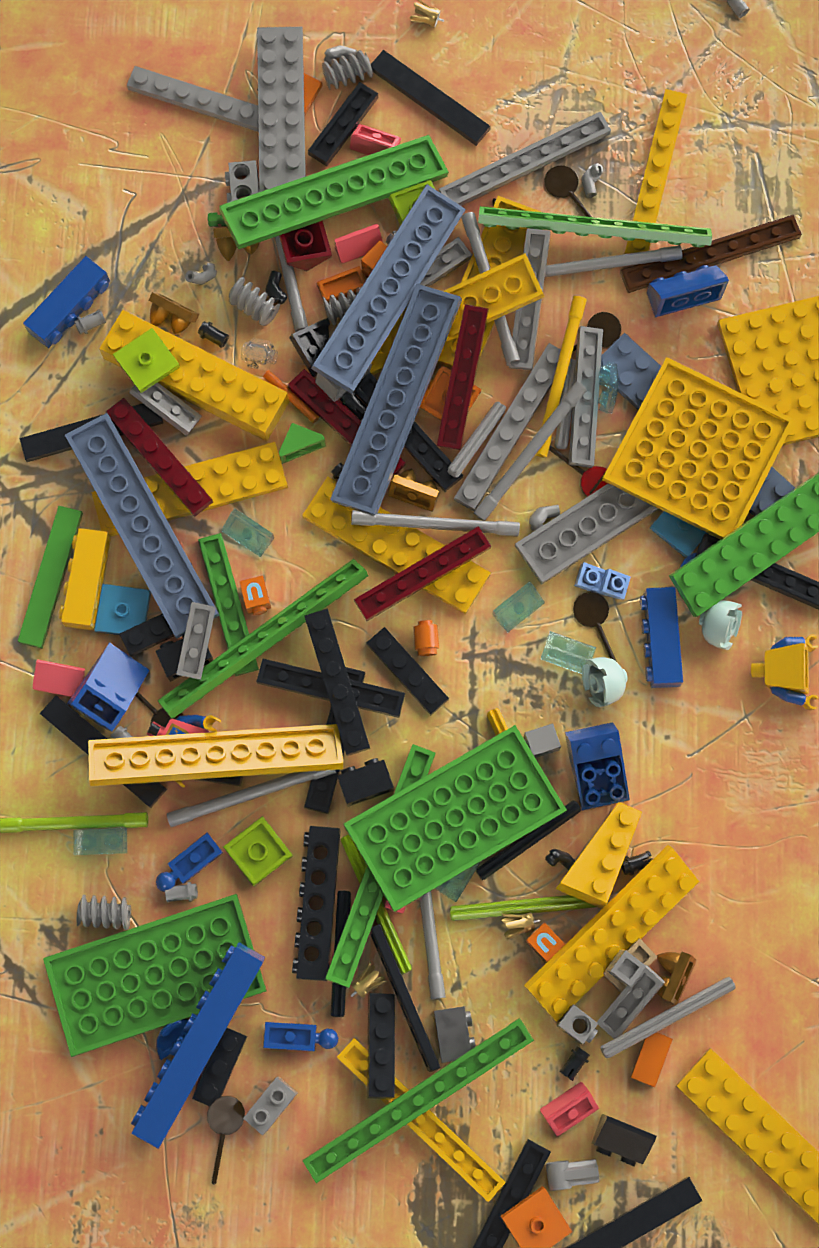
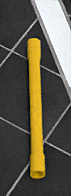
M573 296L568 315L569 319L542 426L560 403L579 324L582 320L587 301L586 298L581 296ZM552 434L535 456L547 458Z

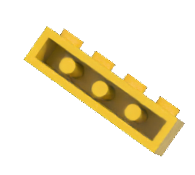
M79 528L78 535L73 537L72 549L75 551L73 558L69 559L68 572L70 577L69 582H65L63 590L66 599L65 604L61 605L59 610V619H62L61 622L65 627L92 631L95 629L111 537L108 532Z

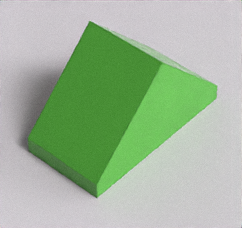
M292 423L279 451L282 464L326 447L324 436Z

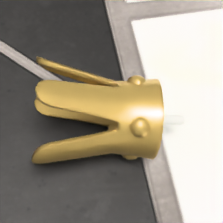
M418 0L421 4L414 3L415 12L422 16L412 15L410 16V22L426 23L430 27H436L438 20L444 22L443 19L439 18L441 10L431 8L421 0Z
M531 912L523 915L502 914L506 917L501 919L503 923H506V928L511 929L504 933L507 940L524 932H535L534 923L540 922V920H533Z
M371 962L368 963L359 978L351 983V986L355 989L351 997L358 993L364 999L371 990L387 982L384 976L377 978L379 972L374 971L375 965H371Z

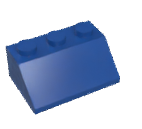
M705 265L693 272L686 273L683 271L671 278L664 279L661 277L649 283L647 296L656 318L721 300L729 279L717 265L711 267Z

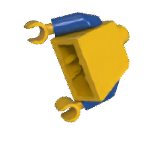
M813 634L809 635L806 639L804 637H784L772 645L770 650L765 651V663L751 664L752 678L765 677V685L771 690L772 694L786 702L800 706L803 705L807 710L817 709V707L811 706L809 701L810 699L818 700L819 697L817 695H805L809 694L808 652L818 648L817 645L812 646L809 641H813L817 637Z

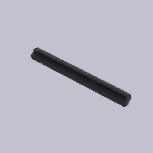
M575 800L565 806L566 812L513 842L476 869L477 875L481 880L491 876L581 811L579 804Z
M340 890L337 893L334 953L350 913L351 892L346 890ZM333 982L331 1016L344 1017L346 987Z

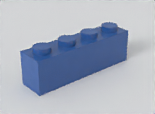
M85 256L24 321L23 324L27 332L48 349L52 344L58 343L62 338L63 332L75 324L74 321L78 320L77 317L84 310L86 311L92 306L94 299L99 294L107 290L110 283L107 272Z
M676 587L646 588L643 596H640V608L645 610V619H642V633L647 634V643H644V657L649 659V667H646L645 670L646 681H650L651 688L680 687L683 683Z

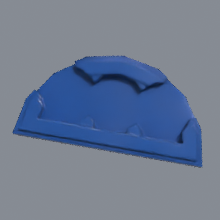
M189 1019L167 1024L160 1031L156 1040V1051L160 1060L170 1055L180 1036L185 1038L187 1033L183 1030Z

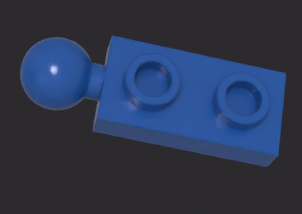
M206 833L168 863L172 871L162 872L157 876V888L165 892V890L175 886L178 878L185 884L223 854L222 850L211 836Z
M265 1022L263 1048L315 1051V1043H318L324 1049H332L338 1043V1034L329 1028L316 1033L317 1025Z

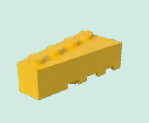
M618 802L556 889L602 909L608 903L642 812Z

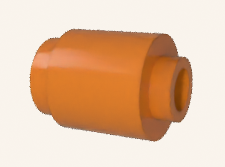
M432 620L418 621V625L413 627L415 650L418 651V656L437 655V649H439L438 625L433 624Z

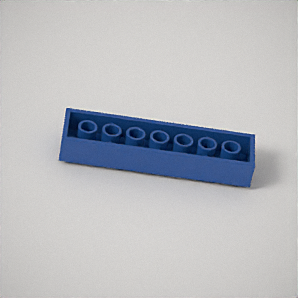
M238 942L236 947L230 946L222 962L226 963L224 969H217L209 985L213 986L211 992L209 993L205 990L196 1008L200 1009L198 1015L192 1013L183 1030L187 1035L185 1038L181 1036L178 1038L170 1053L174 1058L172 1061L167 1059L157 1076L161 1079L160 1083H153L144 1101L148 1102L147 1106L141 1105L131 1124L135 1127L131 1134L159 1149L265 959L263 955Z

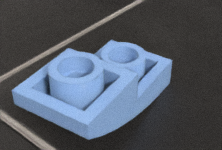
M583 562L580 565L574 586L623 600L631 577L612 569L604 570Z

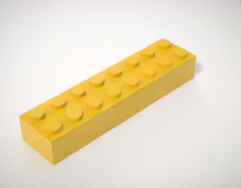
M122 309L99 348L103 359L122 368L113 354L153 328L180 365L178 369L158 382L172 394L268 441L289 404L288 392Z

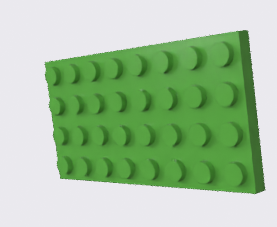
M516 725L345 822L343 825L393 912H396L566 812L567 809Z
M234 894L43 958L71 1057L166 1026L178 1020L189 1018L192 1013L198 1015L200 1009L196 1008L205 990L209 993L211 992L213 986L209 985L218 968L224 969L226 963L222 962L230 946L236 947L238 942L254 950L238 895ZM260 969L243 999L267 991Z

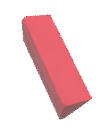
M359 124L351 136L350 149L371 155L399 145L401 138Z
M378 224L334 240L335 250L341 263L365 256L379 241L383 242Z
M37 660L33 689L72 697L85 678V668Z
M580 1082L542 1107L540 1112L556 1137H558L597 1111L599 1107L583 1082Z

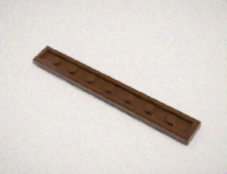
M793 214L712 240L711 246H693L682 250V259L637 264L622 269L620 274L627 292L631 293L648 287L649 283L657 278L663 277L667 279L679 272H693L701 266H715L799 239L802 233Z

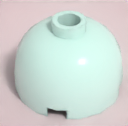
M721 600L700 615L699 625H702L703 636L709 644L724 650H729L732 647L733 643L729 641L732 635L736 637L742 619V611L738 610V608L742 607V604Z
M597 657L587 660L588 664L582 667V680L585 691L590 690L593 696L589 697L591 703L596 707H604L618 701L623 696L628 679L626 671L615 660L610 658Z

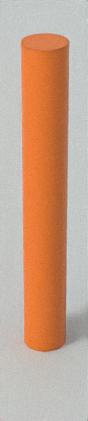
M270 370L265 372L263 377L270 384L288 392L289 402L312 423L319 419V416Z

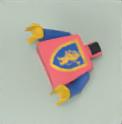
M212 715L179 716L176 720L170 719L166 728L153 722L147 731V735L162 736L208 733L209 731L217 732L218 730L212 728V725L216 721L221 722V720ZM182 780L175 781L181 787H185Z

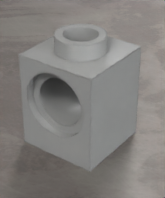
M553 723L527 731L524 734V740L535 758L559 751L561 748Z
M620 949L606 968V971L625 986L631 987L646 965L628 951Z
M574 1004L557 1024L559 1028L580 1044H584L585 1041L590 1043L598 1033V1030L595 1029L598 1023ZM578 1018L586 1023V1029L581 1034L573 1030V1022Z

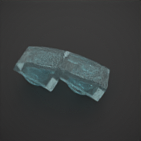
M607 362L606 365L601 367L598 378H600L599 384L607 387L606 391H602L598 404H601L600 411L613 413L618 393V369L616 363Z
M127 828L73 830L74 855L127 853Z

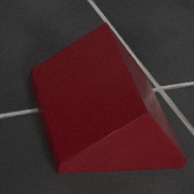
M323 220L279 235L286 264L308 271L332 257Z

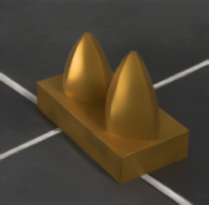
M214 228V238L216 239L218 249L227 261H230L237 246L228 228ZM259 243L244 247V250L252 255L258 248Z
M152 292L148 300L152 302L150 323L154 326L160 325L171 312V327L174 334L184 331L191 322H196L199 313L161 293Z
M411 468L402 472L399 476L394 474L388 496L433 512L439 490H437L433 480L422 484L417 483L415 473Z
M683 951L681 953L665 952L657 955L661 966L672 974L671 977L661 976L665 983L658 990L657 994L667 1003L674 1006L679 1003L696 963V959L692 955Z

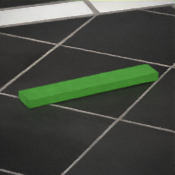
M58 506L18 638V642L21 644L43 649L72 552L73 537L77 535L83 515L82 511Z
M219 533L198 539L217 611L220 615L219 618L227 648L230 649L248 636L249 632L223 537ZM256 658L237 671L235 677L259 670Z

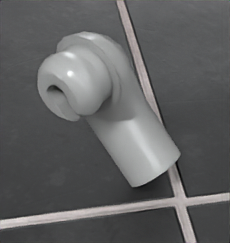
M341 45L329 48L324 53V62L326 61L328 64H331L332 59L341 56L348 59L349 53L356 57L357 50Z
M598 163L591 165L581 177L586 198H592L597 195L595 183L604 171L602 165Z
M213 263L204 264L202 267L203 272L201 273L188 271L185 276L186 281L199 285L205 284L216 277L217 270H215V265Z
M559 505L537 508L529 519L531 530L535 531L542 527L547 518L559 516Z

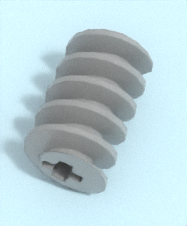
M361 50L357 51L356 57L349 53L348 61L344 56L339 58V63L336 59H332L331 67L326 61L322 63L323 74L329 90L330 84L339 89V81L344 86H347L348 78L351 79L353 84L356 83L357 75L363 81L364 73L366 72L370 78L373 77L369 58Z
M239 278L230 290V304L236 305L237 309L241 311L244 310V313L248 316L251 315L253 320H259L260 325H268L278 313L280 304L273 306L275 298L271 297L266 301V292L259 296V287L252 291L253 283L248 282L244 286L245 278Z
M360 287L357 288L356 295L352 290H348L347 298L342 292L339 293L338 300L334 295H330L329 303L323 297L327 317L333 325H336L337 317L342 320L359 293Z
M82 895L77 909V926L82 921L84 927H89L92 922L95 928H98L102 923L103 927L107 929L112 923L114 929H119L122 924L123 928L128 930L131 922V904L127 905L126 897L122 898L120 904H117L116 897H113L109 904L107 903L106 896H103L101 902L97 903L96 895L92 896L90 902H87L86 895Z

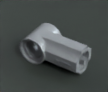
M596 1159L546 1163L550 1191L570 1189L575 1185L599 1182Z

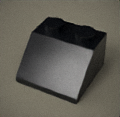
M602 1114L592 1144L597 1146V1152L611 1157L612 1152L622 1156L620 1161L635 1167L636 1162L644 1164L657 1136Z

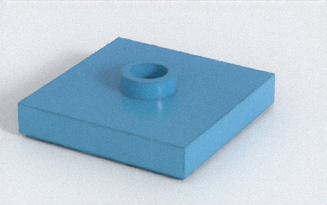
M665 511L650 527L654 533L685 558L696 549L703 535L707 533Z
M102 584L94 631L120 635L119 633L145 622L151 597L150 590Z

